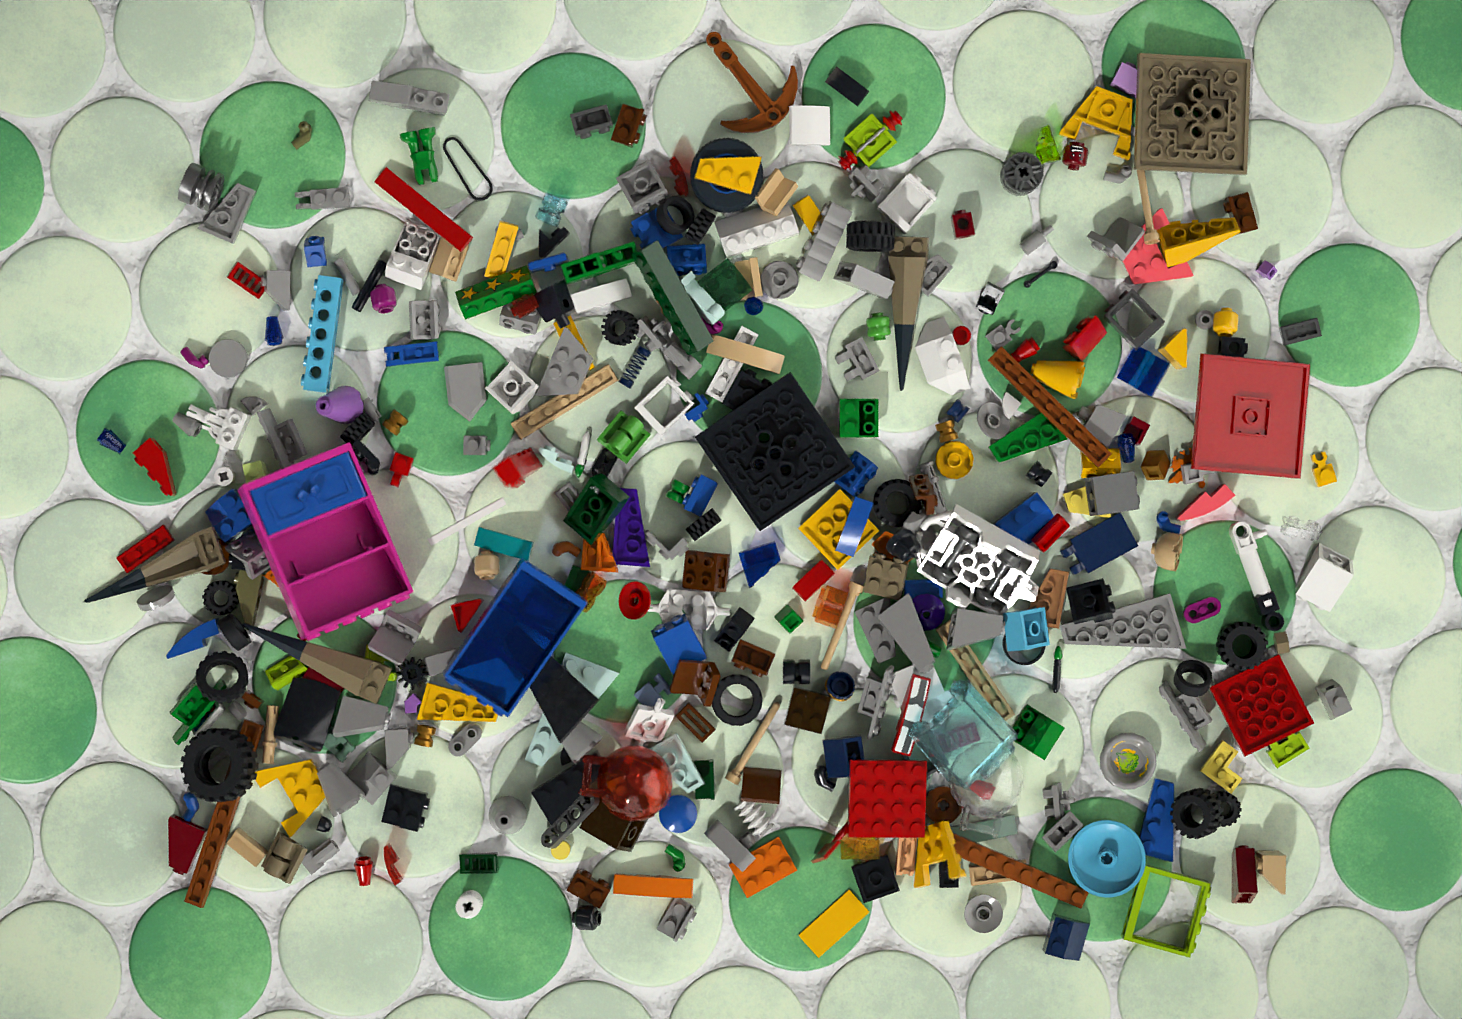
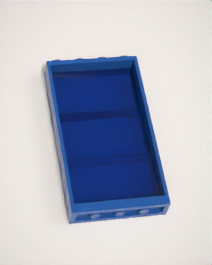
M521 557L443 670L444 680L453 686L455 684L460 686V690L466 695H474L480 704L484 706L490 705L499 716L504 714L509 717L582 612L587 601Z

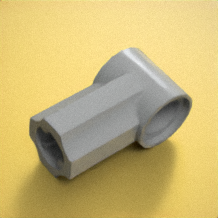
M675 341L663 352L689 380L702 367L692 355H687L683 348Z
M328 838L315 850L312 849L307 853L301 863L312 875L328 859L337 854L340 849L331 838Z

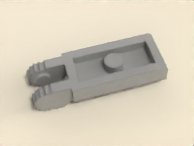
M348 187L295 193L297 198L310 197L311 204H297L296 209L298 210L350 207Z

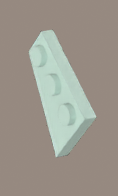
M677 733L643 752L687 793L705 784Z

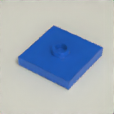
M561 253L529 262L528 266L532 273L542 270L548 272L555 270L557 266L568 263L569 260L566 253Z

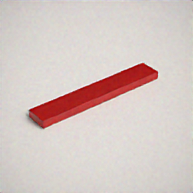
M387 167L374 181L460 252L473 239L469 233Z

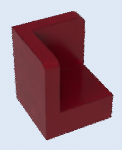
M1131 416L1121 434V438L1139 446L1150 424Z

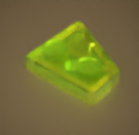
M1050 126L1042 127L1035 145L1036 157L1041 161V164L1057 162L1061 160Z

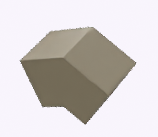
M1286 631L1274 633L1273 640L1277 654L1290 652Z

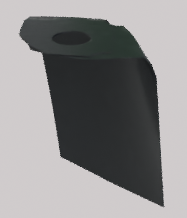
M293 677L274 728V737L287 745L303 751L320 752L326 740L340 691L315 680ZM297 736L299 740H294L292 737ZM293 743L299 744L303 747L296 746Z

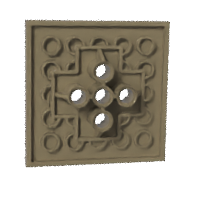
M1150 53L1137 54L1134 170L1247 175L1251 59ZM1194 89L1199 93V98L1194 97ZM1174 108L1180 111L1179 117L1174 114ZM1193 109L1198 112V118L1193 115ZM1212 110L1217 113L1216 119L1211 115ZM1193 128L1198 132L1197 137L1192 134Z

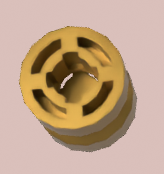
M394 409L390 413V418L385 419L382 425L397 436L400 433L401 427L405 426L409 421Z
M954 420L935 425L936 430L940 432V443L959 438L957 432L953 429L955 426Z
M418 724L416 730L418 734L414 739V744L432 747V736L435 734L436 728Z

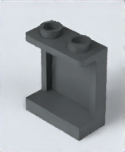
M1134 471L1084 478L1090 516L1139 509L1140 497L1137 494V477Z

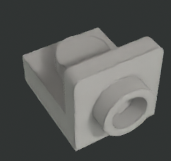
M464 436L463 455H487V451H490L491 441L487 440V436Z

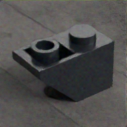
M739 607L714 641L730 652L755 618Z

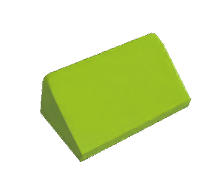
M289 656L265 670L271 686L278 691L290 684L293 677L300 678L303 676L308 667L294 657Z

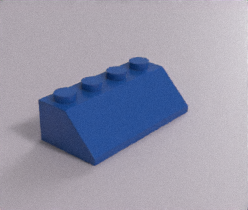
M1034 492L995 521L993 525L1029 545L1032 543L1031 540L1054 516L1040 495Z

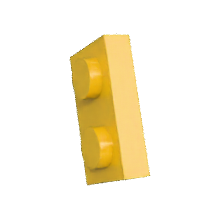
M1107 448L1112 454L1099 468L1080 452L1081 478L1120 473L1121 460L1119 448Z

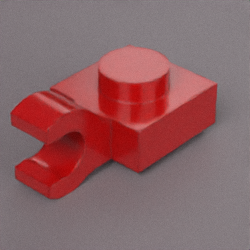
M395 452L390 471L395 473L390 485L399 488L402 476H409L414 458Z

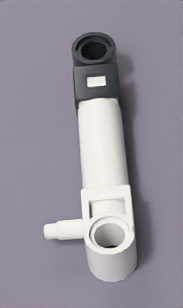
M1234 522L1229 527V535L1236 554H1239L1254 595L1252 598L1259 615H1263L1262 625L1267 630L1278 631L1284 625V618L1280 613L1275 612L1280 607L1274 591H1271L1255 541L1267 535V530L1264 529L1252 533L1251 527L1246 522ZM1238 526L1244 528V534L1240 537L1236 534ZM1272 616H1275L1277 619V623L1274 626L1269 625V619Z

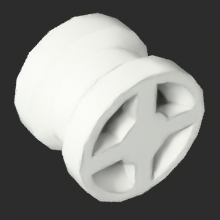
M221 467L216 470L214 479L218 485L230 486L235 482L236 474L231 468Z

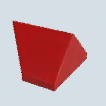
M482 598L451 605L456 626L460 633L465 630L484 601Z

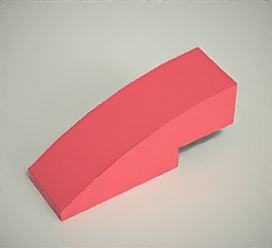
M1221 484L1211 495L1207 492L1200 493L1175 519L1183 521L1203 516L1227 503L1235 494L1226 484Z

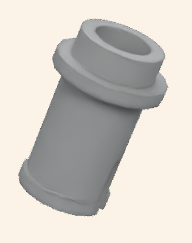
M368 397L363 400V410L368 417L376 421L382 415L372 403L373 399L370 400Z

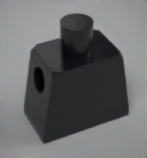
M565 279L529 297L544 322L556 319L560 329L570 324L566 313L573 310L574 305Z

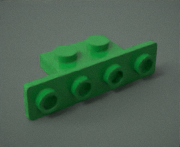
M220 679L213 688L225 690L227 685L223 679ZM195 683L191 685L170 711L173 717L183 723L172 737L177 745L187 740L190 731L200 724L204 714L211 711L214 706V702L202 696Z

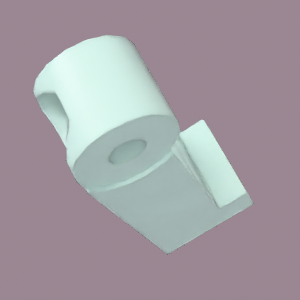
M690 271L680 281L699 315L709 324H715L724 316V310L694 279L696 276Z

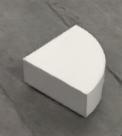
M1006 392L1002 398V408L1005 416L1010 419L1022 403Z

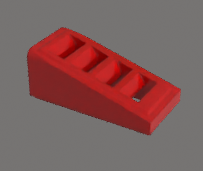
M238 261L226 276L258 299L265 292L264 286H261L257 292L253 291L259 281L261 282V277ZM241 268L243 271H242L241 274L238 276V278L235 279V278H234L235 274H236V273L238 272V270ZM246 272L250 274L244 283L240 282ZM254 277L256 280L254 281L252 286L248 288L247 285Z

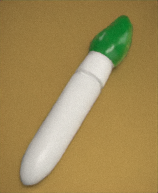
M588 431L583 435L578 464L575 467L577 478L584 471L590 441V433Z

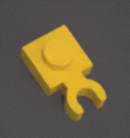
M1324 451L1320 452L1322 458L1319 461L1316 459L1315 454L1311 455L1312 462L1317 466L1312 469L1317 487L1337 482L1332 463L1326 464L1325 462L1327 455Z

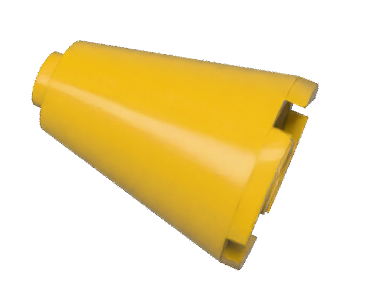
M1038 360L1036 364H1032L1030 374L1038 382L1071 399H1076L1078 396L1076 389L1081 387L1085 362Z

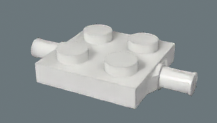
M658 698L655 706L638 704L624 730L625 737L636 739L633 745L634 749L641 750L644 742L660 743L674 718L672 710L662 709L665 704L664 699L661 698L660 700Z

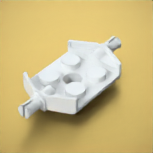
M668 589L660 603L650 604L652 608L648 610V612L659 613L663 624L671 621L674 616L683 615L682 607L685 604H690L693 606V613L686 615L693 629L708 630L718 615L730 616V612H722L730 611V608H719V606H716L710 591Z

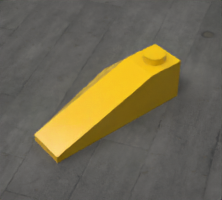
M1235 217L1211 219L1209 222L1192 220L1191 223H1181L1180 221H1172L1168 225L1156 230V232L1159 233V244L1167 267L1193 259L1240 233V229Z

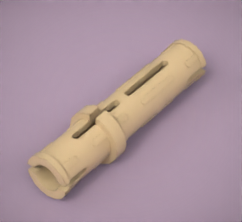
M267 705L264 741H262V763L274 764L275 747H277L274 728L278 720L279 706Z

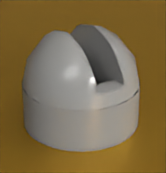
M750 831L739 838V842L745 848H750L749 843L751 842L754 845L755 837Z

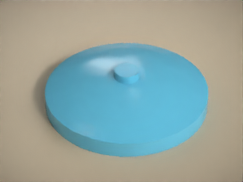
M1100 820L1086 825L1076 834L1069 848L1068 863L1073 878L1081 888L1095 896L1110 898L1123 895L1136 886L1144 873L1146 854L1141 839L1130 827L1113 820Z

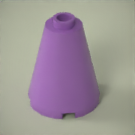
M340 386L320 397L316 402V409L319 414L341 424H349L362 414L364 403L361 400L360 392L354 387Z

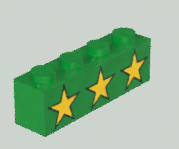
M525 265L458 290L455 294L466 320L537 293L528 266Z

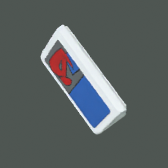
M215 701L211 711L206 712L200 724L192 729L194 736L197 737V733L209 729L226 708Z

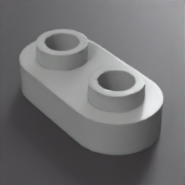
M474 723L466 725L449 742L448 748L450 753L454 756L464 755L481 738L482 730L480 726ZM470 730H473L475 732L474 737H470L468 735V732ZM459 743L461 750H456L455 744Z

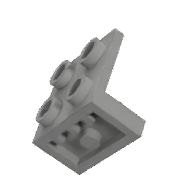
M254 528L225 547L228 553L244 563L247 575L252 580L271 568Z

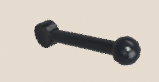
M1052 261L1042 272L1031 280L1025 281L1024 287L1029 288L1038 278L1049 270L1055 269L1057 262Z

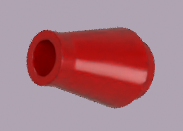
M1032 337L1026 338L1011 355L1019 363L1037 354L1040 347Z
M368 856L355 859L354 867L360 886L371 884L373 862L371 857Z

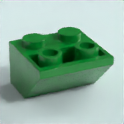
M839 399V438L879 437L878 399Z
M1027 704L1007 737L1045 760L1065 727Z

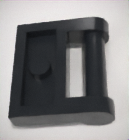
M359 439L356 440L352 448L358 462L362 461L368 467L367 471L370 475H376L380 467L379 459Z

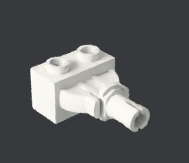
M192 404L189 406L188 409L197 414L187 411L186 416L210 425V427L202 425V428L207 430L216 440L215 443L237 451L252 415L231 407L230 409L223 408L218 410L210 407L209 411L216 413L214 415Z

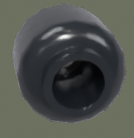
M579 905L576 911L572 913V922L575 923L579 930L593 931L601 924V912L598 911L596 906Z

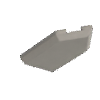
M482 362L444 367L448 405L469 422L487 401Z

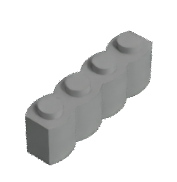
M831 201L828 204L825 203L820 213L822 218L814 224L812 229L814 232L813 237L806 241L804 246L805 254L803 257L800 256L796 263L799 273L819 282L852 214V211Z

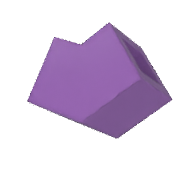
M1264 260L1255 271L1264 278L1271 280L1276 274L1277 269L1274 265Z
M415 693L404 701L405 713L418 712V705L421 704L422 700Z

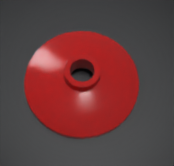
M637 581L626 584L619 595L621 613L628 619L637 620L648 612L651 604V595L647 586Z

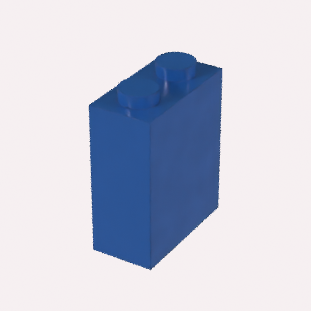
M685 614L674 616L671 621L659 624L651 630L653 639L673 675L678 660L703 661L707 658Z

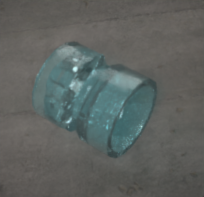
M545 193L542 200L543 207H539L535 218L551 226L558 227L561 221L560 213L565 212L568 202L552 194Z

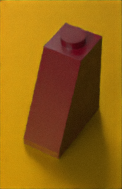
M173 814L168 819L169 867H172L175 873L183 875L191 871L208 829Z
M1241 845L1232 852V903H1252L1258 893L1254 848H1249V846Z

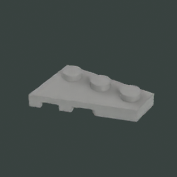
M237 183L219 206L210 213L209 217L197 229L234 244L256 191Z

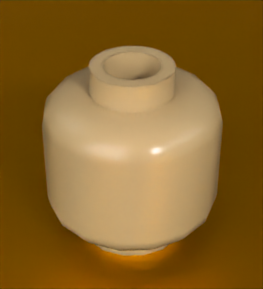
M481 551V554L474 559L475 574L482 580L494 579L500 571L499 557L492 554V551Z

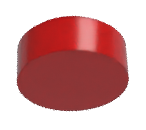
M958 326L952 331L957 345H965L971 339V332L965 326Z

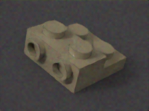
M879 552L871 554L866 570L863 592L900 600L904 590L909 563L903 562L897 557H893V559L887 558L886 554Z

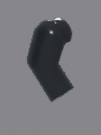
M817 766L814 770L816 783L832 792L836 783L827 779L825 773L827 769L825 766Z

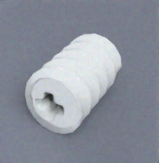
M740 801L734 809L742 810L739 817L746 816L743 822H750L747 828L755 829L752 835L759 834L761 836L775 826L774 823L768 824L770 817L763 818L766 811L759 812L762 807L761 804L755 805L756 802Z
M474 890L463 892L456 903L457 914L461 918L475 917L483 905L481 894ZM468 902L472 903L471 907L467 905Z

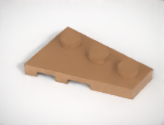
M1049 569L1039 587L1036 600L1031 602L1028 609L1045 607L1047 627L1059 629L1069 572Z

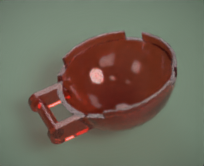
M628 745L613 751L607 757L590 755L582 757L584 771L582 788L579 794L582 796L601 797L602 802L610 810L609 812L617 817L629 821H642L655 816L657 812L667 805L673 788L672 775L668 764L656 751L644 746ZM592 764H601L597 777L598 789H590Z

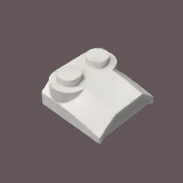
M510 360L509 364L485 389L509 412L515 414L522 410L533 398L539 386Z

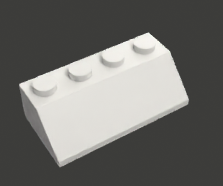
M789 202L785 204L777 216L758 207L714 222L726 259L799 235Z

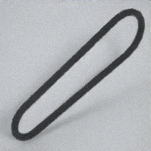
M455 137L447 138L443 143V150L470 196L478 201L488 199L493 191L491 181L459 139ZM455 140L458 142L489 183L490 191L487 196L478 198L472 194L446 150V143L448 141Z

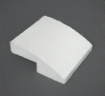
M789 106L790 145H830V107Z

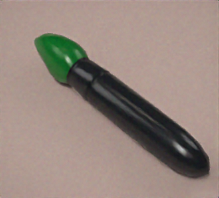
M1057 646L1054 652L1055 660L1052 682L1054 693H1057L1060 688L1062 659L1060 646Z

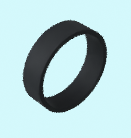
M1004 635L1002 642L1006 656L1019 665H1030L1037 662L1044 654L1046 646H1043L1041 652L1034 660L1018 662L1012 659L1007 652L1006 635Z

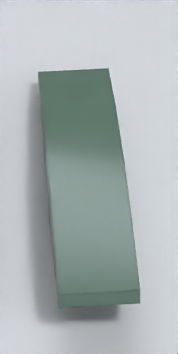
M1015 815L951 826L953 833L974 842L1018 834Z

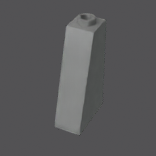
M906 594L877 617L918 672L922 673L924 671V673H927L934 668L935 659L911 596Z

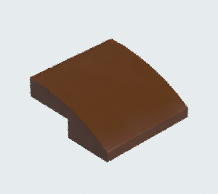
M744 767L741 801L779 804L782 770Z

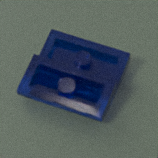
M1142 347L1137 351L1133 348L1117 378L1152 398L1171 364Z

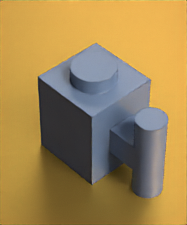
M659 673L653 677L658 683L655 687L648 681L634 693V696L642 705L655 706L658 698L660 700L661 698L664 699L659 694L662 690L667 695L671 694L669 684Z

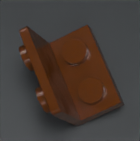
M687 550L685 552L682 588L726 592L730 554Z
M678 660L669 690L670 693L698 695L703 706L711 707L721 675L715 662Z

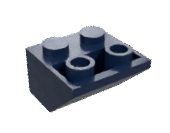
M861 735L822 740L828 778L849 777L850 759L865 760Z

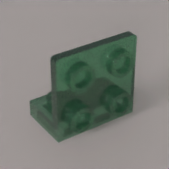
M729 258L725 259L697 281L715 303H718L723 308L724 312L753 290Z

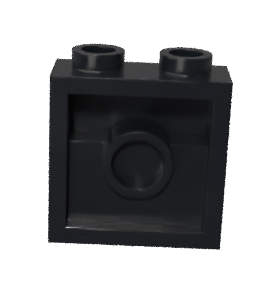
M749 368L746 371L741 369L722 404L734 410L771 385L772 382L766 378L760 380L755 377L757 373Z
M1104 578L1066 588L1074 624L1091 620L1097 623L1113 619V613L1116 612L1114 602L1109 600V596L1112 595L1110 584L1106 585Z
M390 784L381 822L418 832L420 828L424 827L426 817L422 816L424 809L427 810L430 799L427 798L428 793Z

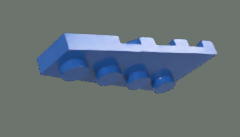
M1154 778L1139 838L1143 843L1147 856L1173 862L1174 823L1171 822L1173 816L1170 815V811L1173 810L1171 805L1174 803V783Z

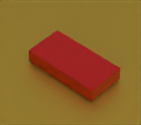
M1057 513L1031 541L1044 553L1070 525Z

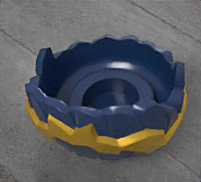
M836 671L827 678L825 689L831 698L843 702L853 695L855 682L848 673Z

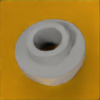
M1208 310L1200 311L1195 317V323L1200 329H1209L1213 326L1214 315ZM1203 316L1208 317V323H1203Z

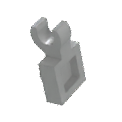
M1191 463L1181 465L1183 484L1204 481L1203 475L1216 472L1191 469Z

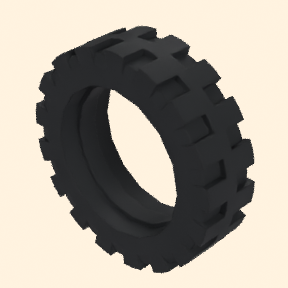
M213 652V655H207L205 660L199 663V668L196 669L198 689L201 691L202 696L207 697L211 702L217 701L220 704L232 702L234 698L238 699L240 694L245 692V687L248 686L249 677L246 664L243 663L241 657H237L232 652ZM226 664L237 670V682L228 689L217 690L210 687L206 682L208 672L218 665Z
M733 674L724 677L718 682L712 701V708L722 722L731 726H742L750 723L758 716L762 708V693L759 686L751 678L741 674ZM733 684L746 686L753 696L751 709L741 716L728 714L721 705L723 691Z

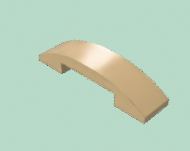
M711 334L714 341L708 345L706 353L780 374L785 358L784 355Z

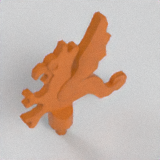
M1188 448L1189 455H1186L1185 450L1179 451L1180 454H1183V459L1178 458L1177 460V456H1173L1170 469L1173 468L1172 471L1177 472L1168 480V483L1175 482L1178 484L1180 481H1183L1182 472L1178 469L1181 468L1182 464L1191 463V448ZM1204 481L1198 483L1199 488L1205 487Z

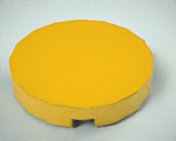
M951 441L939 448L936 453L935 464L937 470L943 476L949 479H959L970 472L974 457L967 445L962 442Z

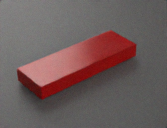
M162 525L116 558L126 573H129L174 542L175 539L166 526Z

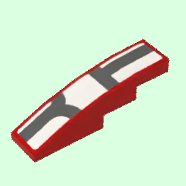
M912 674L900 708L902 712L896 726L897 733L891 747L892 752L911 756L931 683L930 678Z

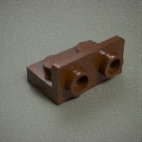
M622 104L611 141L633 148L634 143L638 144L641 133H638L640 125L644 126L647 115L644 114L645 110Z
M1248 192L1225 198L1223 203L1226 214L1229 213L1230 218L1235 217L1240 229V233L1236 235L1258 229Z
M584 869L582 871L577 870L566 891L600 909L611 890V887L608 886L609 883L601 878L599 880L592 878V874Z

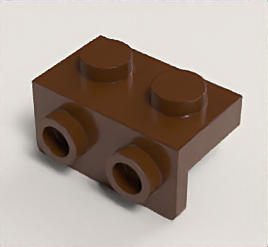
M928 474L909 476V482L915 499H922L926 515H933L935 507L938 506V500Z
M740 639L731 661L734 662L735 667L742 670L745 667L752 670V674L762 678L763 675H768L775 653Z

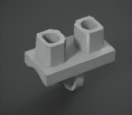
M866 165L859 169L856 168L848 176L852 181L850 186L854 190L851 196L854 197L858 194L862 199L867 197L872 202L880 194L884 184L879 179L872 183L867 179L871 174V170Z
M645 316L637 321L639 328H636V331L639 332L635 335L641 338L644 334H647L650 340L644 345L650 352L657 348L660 349L668 343L663 337L667 333L663 329V326L666 324L664 320L659 323L655 318L650 321Z
M1055 783L1042 790L1044 799L1053 798V805L1045 806V816L1061 820L1065 816L1064 807L1065 811L1070 810V803H1074L1075 798L1069 797V791H1063L1062 794L1061 783Z

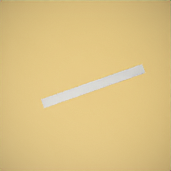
M501 498L428 539L430 545L438 543L506 505V502Z

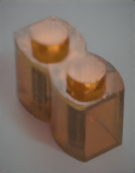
M593 571L586 575L582 582V587L575 592L587 601L586 606L582 610L585 613L593 607L596 596L600 595L606 586V580Z
M828 585L825 588H821L818 596L821 602L819 607L815 606L812 617H815L814 621L836 629L848 597V592Z

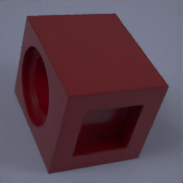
M966 210L955 211V215L951 216L954 239L973 237L975 231L971 212L966 213ZM958 220H966L967 228H959L957 224Z

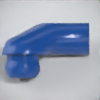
M1161 511L1157 514L1156 521L1162 531L1180 533L1181 525L1171 523L1167 512Z
M187 792L183 796L187 810L182 815V818L190 822L199 809V803L195 794Z

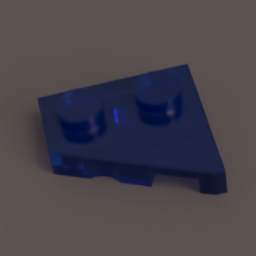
M775 541L738 552L749 588L753 587L762 576H765L772 567L781 561Z

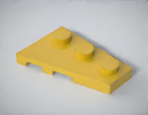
M762 157L700 159L695 179L751 195Z

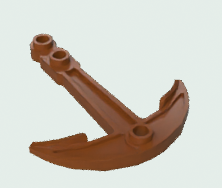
M710 32L706 37L707 45L714 48V54L725 68L731 71L760 111L758 115L749 120L748 118L735 121L721 120L720 125L734 132L759 133L779 124L788 114L789 106L794 105L798 89L795 66L790 68L788 80L782 89L783 93L776 101H772L741 65L738 57L729 45L722 41L721 35L717 32ZM711 38H717L718 42L712 44L710 40ZM728 53L730 56L728 59H724L722 54ZM775 113L777 118L771 119L769 115Z

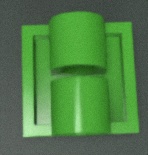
M621 410L597 438V441L627 464L651 434L644 429L643 423L633 415L628 416Z

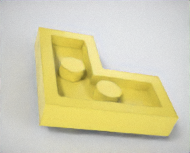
M1221 740L1199 770L1231 794L1243 779L1228 768L1238 751L1223 740Z

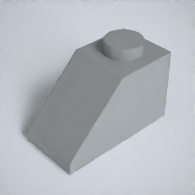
M265 271V275L261 276V286H264V291L283 311L290 310V271Z
M410 728L385 730L387 769H391L408 751L411 744H414L413 732H410Z

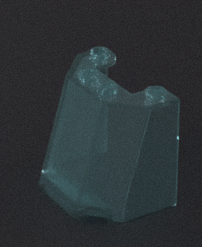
M959 680L951 686L950 694L953 698L948 700L946 706L941 711H938L929 723L925 721L914 723L908 735L948 782L966 789L978 779L981 781L988 779L1014 752L1015 746L1013 742L1017 739L1018 734L969 682Z

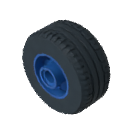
M735 138L715 139L705 144L694 157L690 170L691 186L696 197L707 208L720 213H731L743 210L755 200V195L758 194L763 183L761 161L751 195L695 179L700 159L759 157L755 150L747 143Z

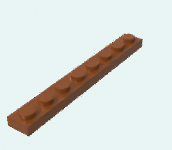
M1002 346L988 359V362L1097 468L1112 454Z
M953 833L956 842L954 848L956 854H960L961 858L1075 907L1082 908L1088 892L1080 886Z

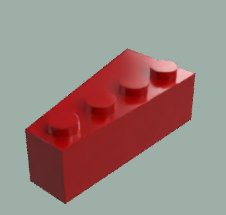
M530 447L507 457L494 466L493 469L505 487L518 488L525 483L524 479L543 467V465Z

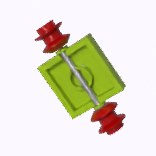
M890 110L889 117L883 116L884 124H881L873 114H870L843 138L845 143L853 150L852 152L844 150L845 156H838L840 159L838 163L844 170L848 168L851 171L852 164L858 165L856 157H859L869 168L897 143L894 137L887 131L888 129L896 131L895 126L897 124L902 126L901 120L903 119L897 111L892 112Z

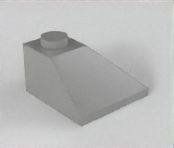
M368 751L347 777L365 793L366 797L364 799L373 805L396 779L397 775L390 769H387L386 765Z

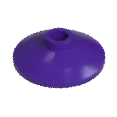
M924 593L912 599L924 631L933 630L942 623L945 616V608L937 596ZM928 611L930 612V615L928 617H924L923 613Z

